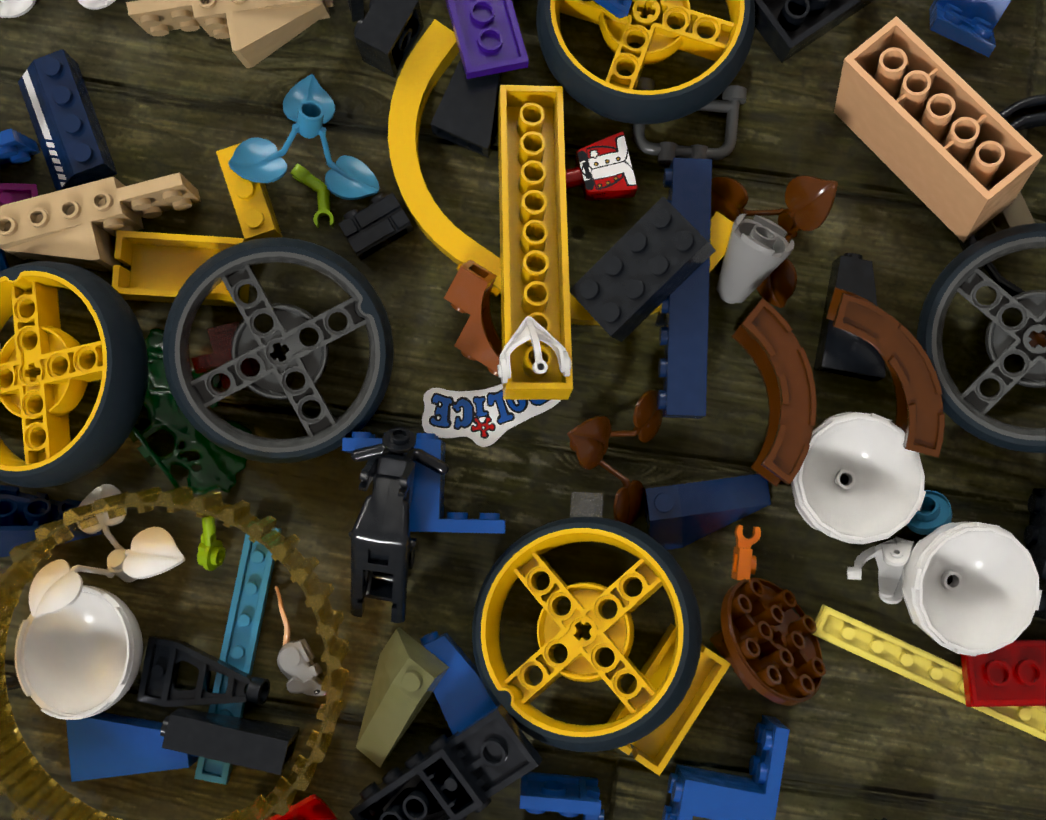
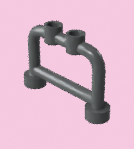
M640 77L636 90H655V80ZM730 85L722 92V100H713L698 110L727 113L724 143L719 148H708V146L699 144L684 146L674 142L652 143L645 137L646 124H633V140L637 148L643 153L658 156L659 164L671 165L673 158L722 160L729 156L735 148L740 105L746 103L747 88Z

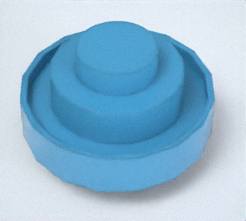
M924 490L926 494L920 511L915 513L906 526L917 534L929 535L936 528L951 523L953 514L950 502L943 494L937 491Z

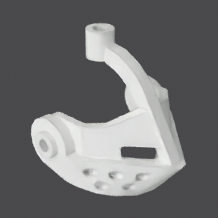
M531 316L525 317L500 353L497 369L502 384L508 383V378H511L510 354L516 347L528 340H531L535 362L532 365V369L536 374H543L548 369L546 361L542 359L540 341H542L555 351L560 372L563 373L564 377H569L572 363L566 348Z
M895 536L891 540L863 551L854 561V567L847 566V579L861 580L863 565L875 557L878 566L880 599L888 604L901 602L903 599L901 591L903 584L902 571L904 565L909 561L915 542Z

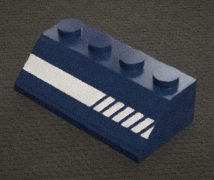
M64 49L34 59L18 81L56 191L116 175V168L78 63Z

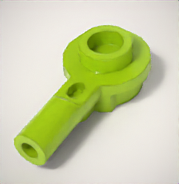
M208 511L201 514L203 533L201 534V542L198 546L197 562L206 570L214 571L224 562L226 550L222 542L216 539L214 513Z

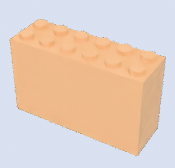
M897 16L844 58L834 113L963 243L1014 202L1043 155Z

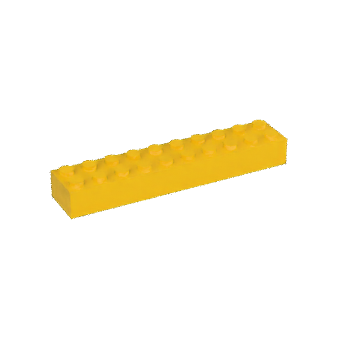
M500 85L497 105L502 350L525 317L531 316L566 348L572 363L563 86ZM528 340L516 347L510 354L511 378H508V383L503 384V399L568 400L573 390L572 369L570 370V376L564 377L563 373L560 372L555 351L548 344L540 341L542 359L546 361L548 369L543 374H536L532 369V365L535 362L531 340Z

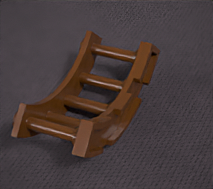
M834 287L826 319L834 321V327L848 331L870 343L884 360L891 374L896 394L894 424L906 434L903 447L907 450L939 458L944 436L945 414L943 413L941 386L928 355L908 329L890 314L861 296Z
M762 298L738 327L732 338L744 348L756 364L764 381L768 397L769 418L763 446L750 468L777 487L781 480L787 485L791 484L807 456L813 426H815L817 401L813 373L804 348H801L788 322Z

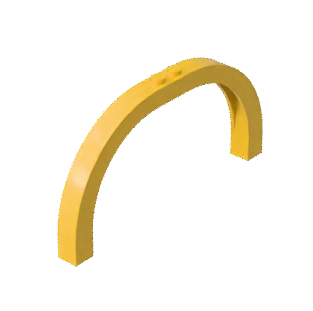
M434 19L410 53L396 82L388 117L390 160L403 200L414 221L425 236L443 254L458 265L457 270L464 263L472 260L495 274L497 277L494 281L491 295L497 297L501 294L500 258L463 233L443 214L428 191L420 168L418 152L419 131L425 106L439 79L459 53L454 32ZM717 211L711 219L710 244L716 251L710 256L709 274L725 255L734 223ZM570 293L571 324L600 326ZM660 305L651 314L659 312Z

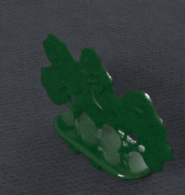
M159 328L151 329L148 337L145 339L148 355V384L143 406L147 409L150 426L141 432L134 426L128 437L133 443L137 440L142 443L137 448L151 467L157 464L178 492L180 491V485L170 473L171 465H180L189 469L187 482L189 489L194 494L205 495L214 489L229 493L231 488L236 485L235 475L246 467L247 459L234 455L209 441L184 416L171 393L163 363L164 330ZM203 363L192 368L191 371L194 379L216 367ZM218 373L213 378L216 388L222 382L223 373ZM218 402L210 405V407L213 409L218 405ZM225 420L244 432L252 433L250 429L234 421ZM159 429L167 430L174 438L173 452L163 457L157 456L145 440ZM180 441H184L185 448L179 450L178 445ZM186 451H195L200 454L201 458L199 460L187 461V457L180 458V454ZM193 465H200L201 469L195 472L191 467Z

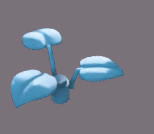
M313 74L296 83L283 100L285 115L296 123L292 125V131L282 149L277 151L275 144L267 139L259 137L250 138L239 144L228 162L229 167L246 180L256 183L274 182L282 178L287 172V163L281 157L287 153L296 134L300 133L301 136L308 139L319 135L327 165L331 168L325 174V184L332 194L341 199L356 200L375 195L380 189L378 180L373 172L359 159L344 155L337 159L336 164L332 161L326 138L327 129L322 124L327 123L333 118L335 104Z

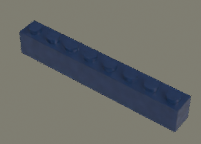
M673 158L670 167L664 170L663 186L664 188H669L667 201L710 243L712 159ZM710 257L660 304V313H665V326H660L659 345H664V358H659L658 376L664 377L663 390H658L657 407L658 409H663V417L701 419L706 416Z

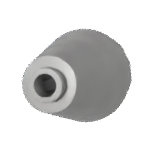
M741 214L736 217L733 223L716 286L720 298L729 304L744 302L794 249V241L791 240L788 243L784 238L787 232L773 221L762 216L755 215L752 220L744 219L747 214Z

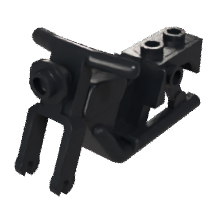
M396 427L385 432L382 444L358 448L351 453V458L355 462L368 460L360 474L359 479L362 480L359 484V490L367 491L373 480V493L366 497L353 529L348 533L349 537H351L350 613L353 616L362 617L365 609V597L390 601L393 604L391 622L394 623L405 621L409 569L412 570L415 559L414 547L416 546L417 538H411L409 523L415 462L440 475H444L449 471V466L444 461L422 449L414 448L416 436L410 430L402 427Z

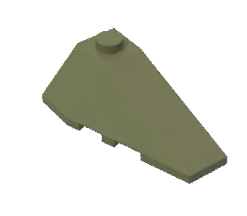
M400 627L395 630L379 655L356 748L378 767L383 766L449 669V666Z

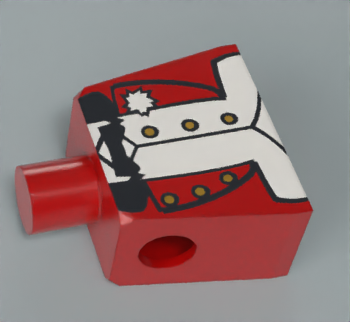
M623 132L614 134L576 151L575 161L577 167L566 170V189L582 186L585 200L635 197L637 184Z

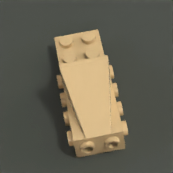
M138 0L126 2L128 15L152 36H165L169 34V31L178 29L186 32L196 31L201 26L210 37L216 39L230 38L232 52L246 68L254 67L318 20L330 18L329 7H334L333 0Z
M180 172L125 186L113 176L1 205L0 249L23 260L33 259L68 263L82 268L113 273V265H121L118 260L114 259V237H116L117 230L138 231L144 229L141 217L147 219L161 216L163 211L170 209L176 211L189 209L193 203L201 202L199 192Z

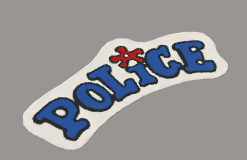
M503 384L474 391H450L442 388H431L423 397L425 408L422 416V426L426 433L436 434L438 438L468 437L476 445L487 447L494 444L507 430L551 409L561 400L503 399Z

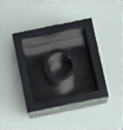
M370 0V10L365 19L361 18L357 22L354 29V38L363 62L395 78L424 28L419 0Z

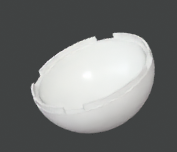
M83 585L78 599L66 609L57 613L43 615L37 619L30 613L28 618L22 621L16 638L14 657L15 669L21 688L27 697L31 696L35 703L42 708L41 711L58 719L79 720L100 714L117 703L134 683L143 656L142 633L135 615L120 598L102 588Z

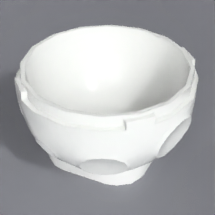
M845 412L825 419L823 423L812 431L807 456L791 485L795 506L802 518L813 529L845 543L867 544L888 539L906 526L915 513L920 511L926 491H924L925 474L919 452L907 450L903 447L906 434L901 428L892 423V420L874 413ZM843 473L849 478L846 485L840 482V476Z
M953 522L942 525L917 542L910 553L909 561L904 565L902 571L903 584L901 591L913 624H916L940 646L957 654L976 657V655L988 654L1013 643L1031 624L1035 610H1039L1042 590H1039V574L1028 550L1011 532L997 525L981 522ZM952 575V583L948 585L947 579Z

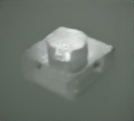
M571 492L570 518H602V493Z

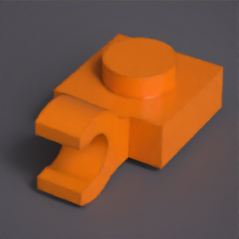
M737 525L735 527L736 547H734L731 578L741 581L744 579L750 580V575L755 574L757 559L755 555H752L753 549H751V546L760 539L761 529L760 527L753 526L752 536L745 538L743 536V525Z

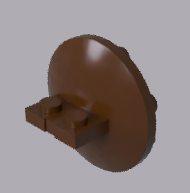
M750 578V580L744 579L733 585L725 594L721 605L722 629L715 632L709 640L723 658L731 663L733 671L748 690L754 688L767 699L786 706L798 705L811 699L817 693L822 677L826 674L818 638L812 635L817 630L813 618L804 613L790 590H783L770 581L761 578ZM793 607L796 609L800 617L793 611Z

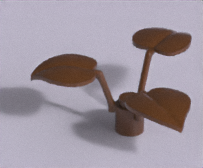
M809 175L798 176L789 182L785 191V203L788 208L747 210L744 207L748 202V193L744 186L733 178L715 177L712 179L711 217L714 216L716 211L732 222L741 214H747L746 216L778 215V225L788 233L785 239L789 242L792 238L797 237V231H812L824 223L833 206L838 182ZM786 258L756 288L767 302L779 308L785 307L796 289L797 272L792 262Z
M657 388L647 391L638 400L633 415L635 428L632 430L611 431L610 420L606 416L599 415L584 421L567 433L570 438V448L576 452L578 461L584 469L591 470L599 464L622 481L623 487L617 491L614 499V519L628 525L635 521L643 506V485L638 480H633L630 483L626 476L607 464L602 458L608 449L609 437L639 435V440L646 443L657 434L663 420V409H658L657 407L659 390Z

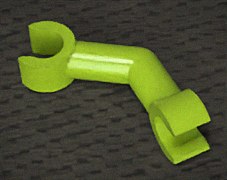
M297 163L290 174L298 182L308 186L317 193L318 211L314 214L313 218L316 227L319 228L320 217L326 215L330 217V226L333 228L335 218L330 212V191L324 182Z

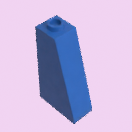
M434 631L420 638L422 646L449 666V669L433 692L452 735L457 731L461 732L497 707L484 687L477 667L447 632L439 635L437 631Z
M105 712L84 719L66 720L71 782L189 768L198 761L199 756L162 748L164 737L160 736L162 722Z

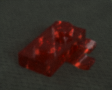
M238 321L207 329L213 353L191 358L196 374L209 371L231 360V341L239 324ZM246 358L242 363L243 371L248 375H253L249 358ZM219 373L223 389H229L231 385L230 378L223 373Z

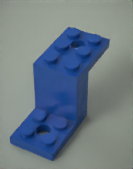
M934 0L929 8L930 30L989 57L996 47L993 29L1011 0Z
M352 432L351 438H342V451L352 453L353 450L382 444V438H375V434H371V432ZM417 433L414 448L422 449L445 462L446 443L438 440L436 434ZM415 462L412 503L409 509L410 532L506 533V519H500V513H479V519H468V512H447V518H444L445 474L440 475Z
M762 715V721L757 723L754 740L758 743L756 756L752 755L749 763V774L752 775V778L676 764L675 774L670 773L667 791L671 793L670 805L664 806L662 820H692L693 816L711 820H775L790 729L776 717Z

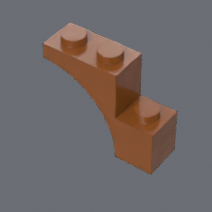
M469 260L460 266L444 297L458 312L470 314L454 347L461 350L462 355L466 358L479 361L487 366L489 372L498 376L497 365H499V356L502 352V341L494 328L490 313L491 290L497 276L474 261Z

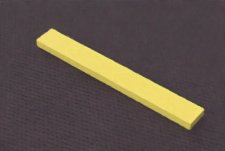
M822 604L815 620L817 630L812 635L966 705L962 667ZM1046 706L972 707L1046 741Z

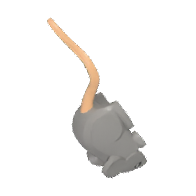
M275 586L278 607L284 624L283 645L278 653L277 664L280 671L289 679L286 683L287 690L293 694L303 693L310 696H324L327 694V690L322 680L318 677V674L323 671L318 663L314 664L312 661L315 656L306 639L290 641V624L284 609L278 586Z

